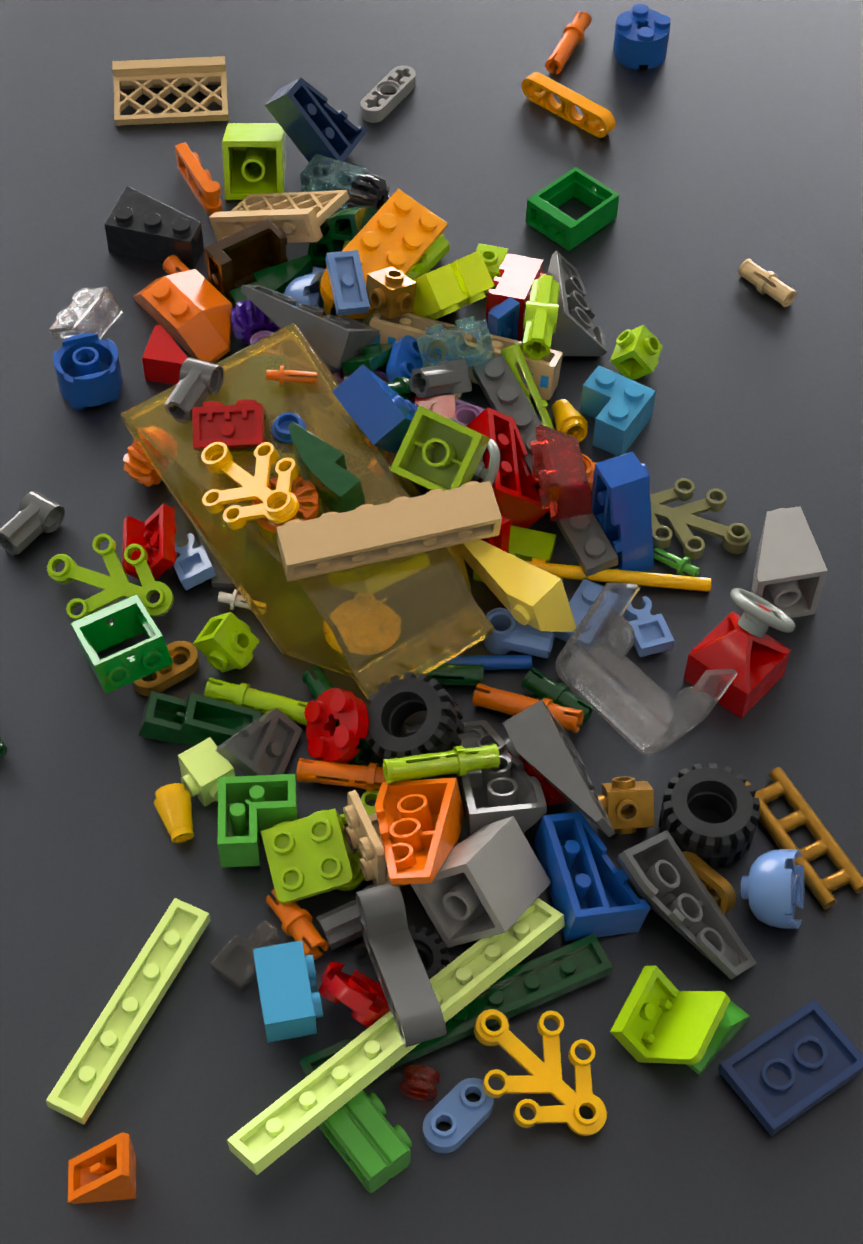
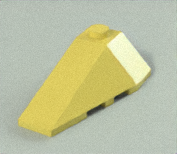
M481 539L458 544L464 560L518 623L522 625L528 624L539 631L573 632L577 628L561 578Z

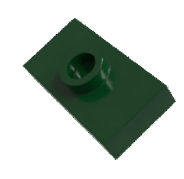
M374 343L363 346L361 353L342 362L344 374L350 375L362 365L372 372L386 365L394 343Z

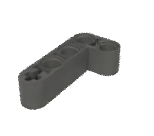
M390 882L356 892L364 942L403 1045L406 1048L447 1035L441 1007L408 929L405 905L399 886L391 885Z

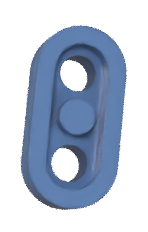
M478 1078L462 1080L425 1116L423 1121V1139L431 1150L443 1154L455 1151L491 1115L494 1098L484 1093L482 1088L483 1080ZM470 1093H475L481 1099L477 1102H470L466 1099V1096ZM440 1122H447L451 1125V1129L444 1132L438 1130L436 1126Z

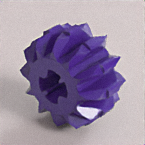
M248 298L246 301H238L236 307L231 309L232 330L235 333V337L241 339L244 344L249 343L251 337L259 331H271L277 334L283 332Z

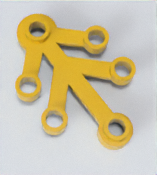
M214 442L208 445L202 452V461L210 472L225 474L241 486L222 491L212 489L206 492L202 502L210 513H219L230 503L254 499L262 502L261 504L242 508L239 505L228 507L223 513V519L232 530L242 528L247 523V520L265 517L271 523H284L292 519L298 512L299 501L291 493L292 481L298 477L300 472L294 459L287 457L278 461L275 466V471L278 474L276 490L272 491L268 488L271 465L277 461L279 456L275 447L270 442L258 445L254 451L256 457L254 477L233 462L231 452L226 444L222 442Z
M495 1009L483 1011L478 1016L474 1025V1034L477 1040L485 1046L499 1045L530 1074L526 1076H507L502 1070H491L486 1074L482 1082L484 1093L491 1098H500L504 1094H552L562 1105L539 1106L534 1100H521L514 1109L513 1117L515 1122L523 1128H530L535 1124L567 1123L573 1132L582 1136H590L599 1132L606 1122L607 1111L603 1101L594 1095L592 1091L590 1063L595 1057L593 1044L588 1040L580 1039L575 1041L569 1049L568 1058L575 1068L574 1091L562 1080L559 1035L564 1028V1019L558 1012L546 1011L542 1014L537 1024L538 1032L542 1036L543 1062L508 1030L509 1023L502 1012ZM489 1019H494L499 1023L500 1029L490 1031L486 1027L485 1022ZM544 1020H554L558 1026L557 1030L550 1031L546 1029ZM579 1047L584 1048L588 1052V1059H579L575 1055V1049ZM494 1077L500 1079L503 1083V1088L501 1090H493L489 1086L488 1080ZM582 1106L589 1107L593 1112V1118H582L579 1108ZM522 1107H529L533 1110L534 1118L532 1120H525L521 1117L520 1109Z

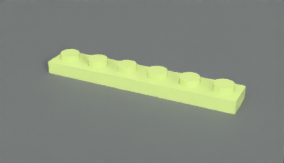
M174 898L46 1099L49 1108L83 1125L86 1123L211 921L208 912Z

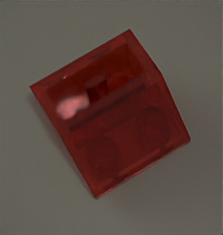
M544 425L535 426L536 440L530 441L533 457L531 463L534 479L539 481L540 489H538L541 508H548L551 521L592 514V495L577 438Z

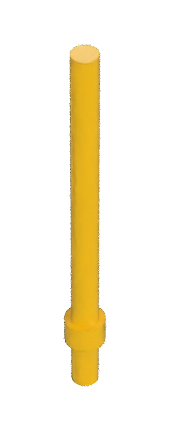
M532 558L531 561H526L559 578L577 580L585 578L589 581L710 592L711 578L619 569H606L586 577L580 566L546 563V559Z

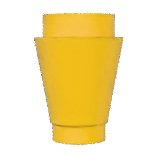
M557 400L552 405L557 435L567 439L571 444L581 442L587 435L588 423L586 419L568 400Z
M172 783L159 788L155 792L154 806L171 836L172 842L182 843L192 839L194 832L191 793L185 789L182 783Z

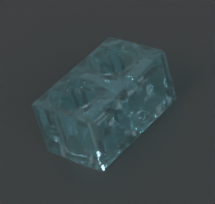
M315 154L300 174L301 192L350 191L352 181H356V177L359 174L369 175V170ZM344 203L339 209L344 210L348 205Z
M469 316L456 320V326L445 328L444 323L426 327V333L416 338L424 368L467 358L468 367L492 360L495 357L486 319L475 321L474 316ZM466 333H470L476 338V348L467 346L464 340ZM435 340L441 341L445 345V355H440L436 352L434 348Z

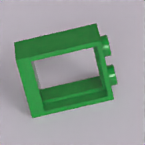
M574 167L527 199L525 223L570 251L617 218L619 194L577 167ZM572 197H575L591 207L592 210L578 220H574L557 208Z
M137 594L71 623L80 648L105 694L173 664L162 633ZM108 619H113L112 623H106ZM141 633H144L147 638L101 660L96 654Z

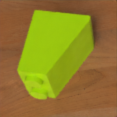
M228 123L222 140L225 200H243L249 194L284 193L286 133L279 123Z

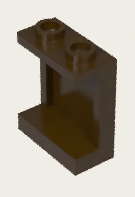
M267 218L204 247L208 281L230 301L229 291L242 285L253 283L252 273L288 261L286 257L287 237L281 228H277Z

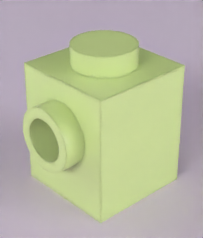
M210 737L178 755L182 776L181 782L184 784L185 789L191 793V797L196 795L204 807L214 801H218V777L235 776L233 766L216 752L217 745Z

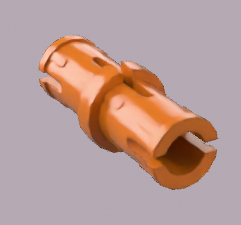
M273 889L271 893L277 899L275 889ZM271 895L266 897V904L271 907L282 922L283 932L287 936L293 937L295 941L302 940L305 956L313 955L314 960L321 957L323 953L319 950L318 946L323 951H327L329 943L312 924V916L308 910L301 909L296 901L282 904L278 899L274 900Z

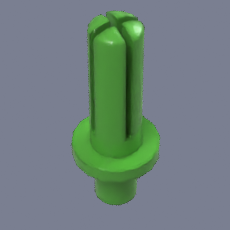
M658 547L653 550L656 552H653L654 559L675 568L678 575L684 576L687 573L693 577L698 576L700 568L691 564V558L686 556L681 559Z

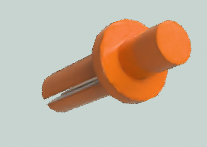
M280 366V371H266V380L279 381V386H283L284 382L316 384L318 380L316 372L285 370L284 366Z

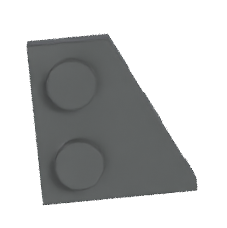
M276 708L267 711L220 744L216 752L247 776L284 774L303 729Z

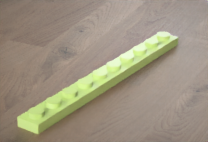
M537 898L506 933L480 939L429 979L441 1007L445 1023L565 926L564 914ZM389 1011L228 1138L227 1142L230 1151L258 1175L418 1044L405 1048L391 1011Z

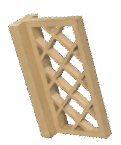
M225 56L112 61L115 126L229 120ZM206 85H221L214 92L205 87ZM182 86H193L186 93L182 92L177 88ZM164 87L157 95L149 90V88ZM120 89H136L129 96L120 91ZM199 91L207 96L200 103L192 99ZM170 93L179 97L172 104L163 100ZM142 94L151 99L143 106L135 101ZM214 101L222 106V110L210 111L206 107ZM184 103L193 107L190 112L178 110ZM157 104L165 109L162 113L153 114L149 111ZM129 105L137 110L132 115H121V111Z
M347 190L249 194L231 211L214 212L209 217L217 241L268 218L277 228H281L284 231L287 243L317 242L323 237L320 226L350 198Z

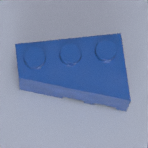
M362 365L337 386L332 393L374 446L397 454L419 405L416 403L412 404L408 399L405 400L366 366Z
M633 451L595 464L590 509L618 556V565L610 569L643 572L654 568L650 473L644 463H640Z
M581 812L543 815L533 841L540 864L551 882L548 889L554 908L564 914L565 926L561 929L564 940H580L592 934H595L596 937L639 932L651 907L644 898L639 899L627 883L629 877L623 869L618 870L606 854L608 849Z

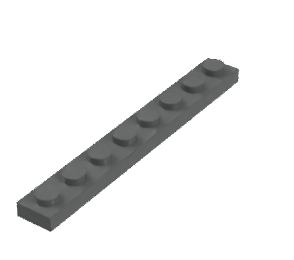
M503 355L473 366V375L492 409L514 418L528 453L524 460L529 473H536L539 483L535 486L542 499L547 501L551 515L586 577L618 565V556Z

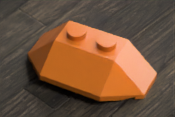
M196 269L157 278L133 296L135 301L161 324L193 358L215 363L230 351L232 303Z

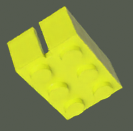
M476 251L451 264L449 263L414 279L413 281L417 283L414 311L409 312V314L435 320L485 298L484 291L494 287V283L480 251Z

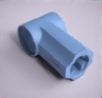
M505 608L492 609L485 616L483 643L489 652L502 655L512 650L546 659L550 657L555 632L539 631L528 624L522 625Z

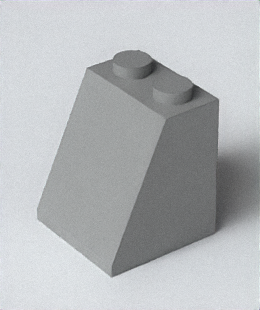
M801 506L767 511L756 556L751 593L770 602L790 618L816 614L828 570Z
M512 816L484 825L456 845L432 883L411 884L447 948L506 933L551 882L517 821Z

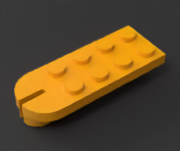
M398 188L342 251L358 250L365 285L367 284V274L392 266L402 271L404 275H407L443 234L448 223ZM326 268L320 281L319 290L323 299L325 313L330 315L333 312L335 303ZM370 306L368 313L339 316L336 313V317L346 316L352 319H361L372 315L376 310Z

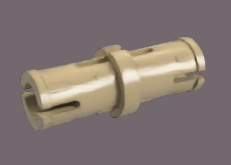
M750 258L740 265L738 269L739 276L755 285L759 293L762 295L768 294L781 303L783 307H788L794 301L797 294L796 290L777 279L776 273L773 271L767 272Z

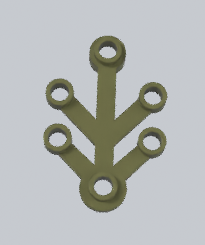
M681 478L675 482L674 488L654 494L650 493L653 546L656 548H667L672 540V530L667 526L660 525L656 518L658 517L668 521L684 547V555L693 560L703 556L705 542L702 538L693 536L689 528L721 538L723 548L729 553L741 554L747 551L751 533L744 524L733 523L730 526H725L695 516L709 511L717 512L723 510L727 498L724 491L711 489L707 492L706 498L674 508L664 504L676 500H690L693 497L695 488L691 480ZM691 546H695V547H697L698 549H692V548H690V547H691Z

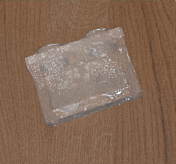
M107 286L93 289L83 288L74 294L72 303L57 314V320L50 327L49 331L55 339L69 338L81 333L98 334L99 339H101L121 315L123 309Z

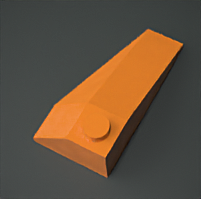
M457 778L407 780L389 784L382 782L376 799L375 810L391 885L432 883L458 841L465 817Z

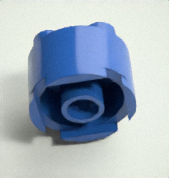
M635 4L632 9L621 13L615 21L613 40L616 61L632 69H639V65H648V69L662 64L666 59L670 17L649 9L645 4Z
M81 333L65 339L62 342L63 347L58 352L55 350L53 354V364L59 392L69 402L70 406L74 409H83L107 402H114L119 399L123 378L118 349L115 343L108 338L107 341L99 339L98 334Z

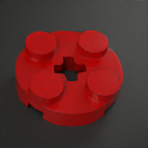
M331 688L323 692L316 701L312 700L306 705L304 716L307 720L306 736L308 753L311 757L326 762L347 763L360 751L355 748L360 738L366 739L369 717L365 703L361 698H356L353 694L354 692L340 688ZM339 720V726L335 728L336 721Z
M330 962L321 976L322 984L318 991L322 996L334 1003L341 1001L353 1010L351 1013L352 1017L367 1027L373 1025L390 1011L379 983L356 969L352 976L341 972L345 964Z

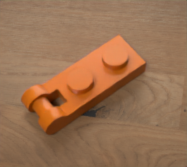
M186 142L175 145L177 168L205 212L209 215H212L214 212H222V200L219 198L221 195L220 184L217 181H212L210 172L202 168L198 154L196 152L192 153Z

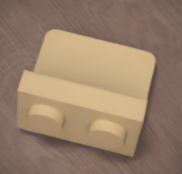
M350 791L347 793L348 806L343 807L344 816L348 824L344 828L347 842L352 850L357 848L362 857L359 859V865L366 881L372 880L374 884L378 885L390 883L377 814L368 815L357 791Z

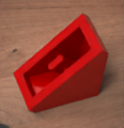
M161 324L154 326L142 356L145 380L177 385L179 383L181 366L188 357Z

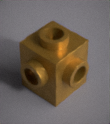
M393 266L367 274L366 284L369 304L388 319L398 318L400 315L414 311L417 283Z
M622 776L612 778V783H602V795L597 796L608 815L615 833L632 834L636 832V828L655 827L654 789L647 781H635L633 777Z

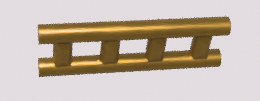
M777 767L773 769L768 775L773 784L755 793L754 798H759L760 802L758 820L779 849H792L801 852L802 857L795 858V864L804 866L806 886L824 910L831 908L837 902L831 892L847 884L852 887L856 894L863 892V876L782 768ZM746 782L745 785H751V783ZM784 796L795 812L777 820L766 803ZM805 824L817 841L799 849L787 832ZM827 854L839 871L821 879L809 862Z

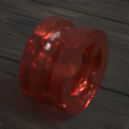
M409 1065L404 1068L403 1076L406 1080L400 1086V1091L404 1095L421 1101H430L437 1098L438 1090L435 1085L440 1083L441 1078L438 1071L422 1065Z

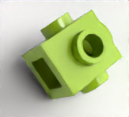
M644 324L633 330L627 329L623 331L616 339L617 344L610 362L624 377L631 380H636L652 373L658 364V358L663 345Z
M232 612L210 618L193 644L207 657V661L212 667L221 672H226L233 669L240 670L247 666L253 659L254 654L252 652L260 640L251 632L250 627L245 622L239 620Z

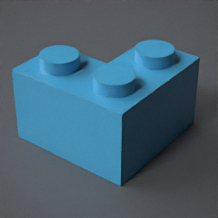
M598 366L583 384L580 407L581 413L595 419L592 445L615 456L625 454L652 418L656 390L602 366Z
M302 940L253 949L267 1043L317 1034L316 1018L323 1017L320 993L317 992L313 955L305 956Z

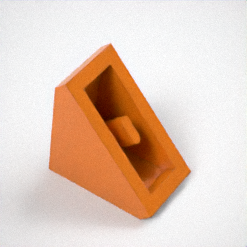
M122 1132L69 1160L68 1203L81 1204L136 1199V1155L129 1134Z

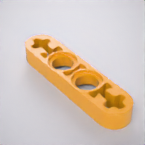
M534 72L522 81V91L530 101L598 138H603L615 129L616 121L609 110L547 76ZM553 93L558 96V98L560 99L561 104H559V103L556 101V99L554 98ZM575 105L580 108V110L583 113V116H581L577 112Z

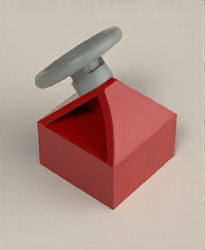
M734 588L730 592V597L736 605L744 610L742 616H739L732 611L688 654L684 679L742 719L785 674L791 650L766 634L769 629L768 627L790 633L795 630V623L787 614L765 599L747 590Z

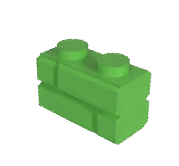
M362 1090L319 1125V1129L370 1194L409 1166L411 1163V1150L409 1148L412 1146V1142L400 1125L397 1124L392 1127L384 1117L386 1109L378 1096L373 1092L367 1095Z

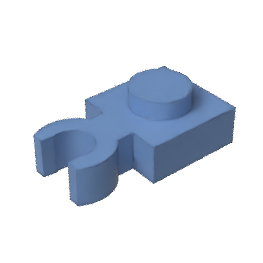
M192 533L187 534L189 540L187 545L178 547L175 543L177 558L174 568L185 590L217 575L203 545L199 546Z
M647 596L642 597V609L640 610L633 608L629 600L625 601L624 615L629 620L627 631L639 656L644 657L673 649L675 640L662 613L651 615V600Z

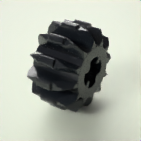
M359 174L356 177V181H352L351 189L348 191L350 199L345 202L348 205L347 208L369 206L378 212L390 198L388 195L389 185L380 176Z

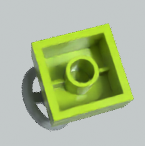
M419 405L390 471L430 490L459 488L463 484L479 478L483 479L482 482L490 481L492 485L499 470L500 451L493 439ZM486 448L490 454L488 469L485 468L482 461Z

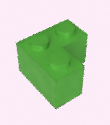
M295 774L218 777V850L221 868L260 866V832L272 828L281 822L298 820Z

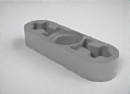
M404 65L393 68L361 100V118L370 123L382 121L415 88V70ZM383 93H394L393 95H383Z

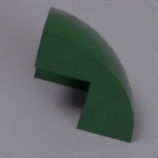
M369 206L351 207L327 218L320 226L323 237L317 242L309 243L308 254L311 257V263L313 265L327 266L326 254L341 252L344 241H351L377 211Z

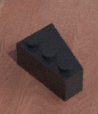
M129 186L125 187L104 224L108 250L112 253L164 263L169 256L176 255L189 269L194 270L204 251L200 221Z

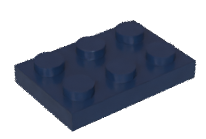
M814 999L719 1064L718 1071L772 1136L863 1072V1054Z

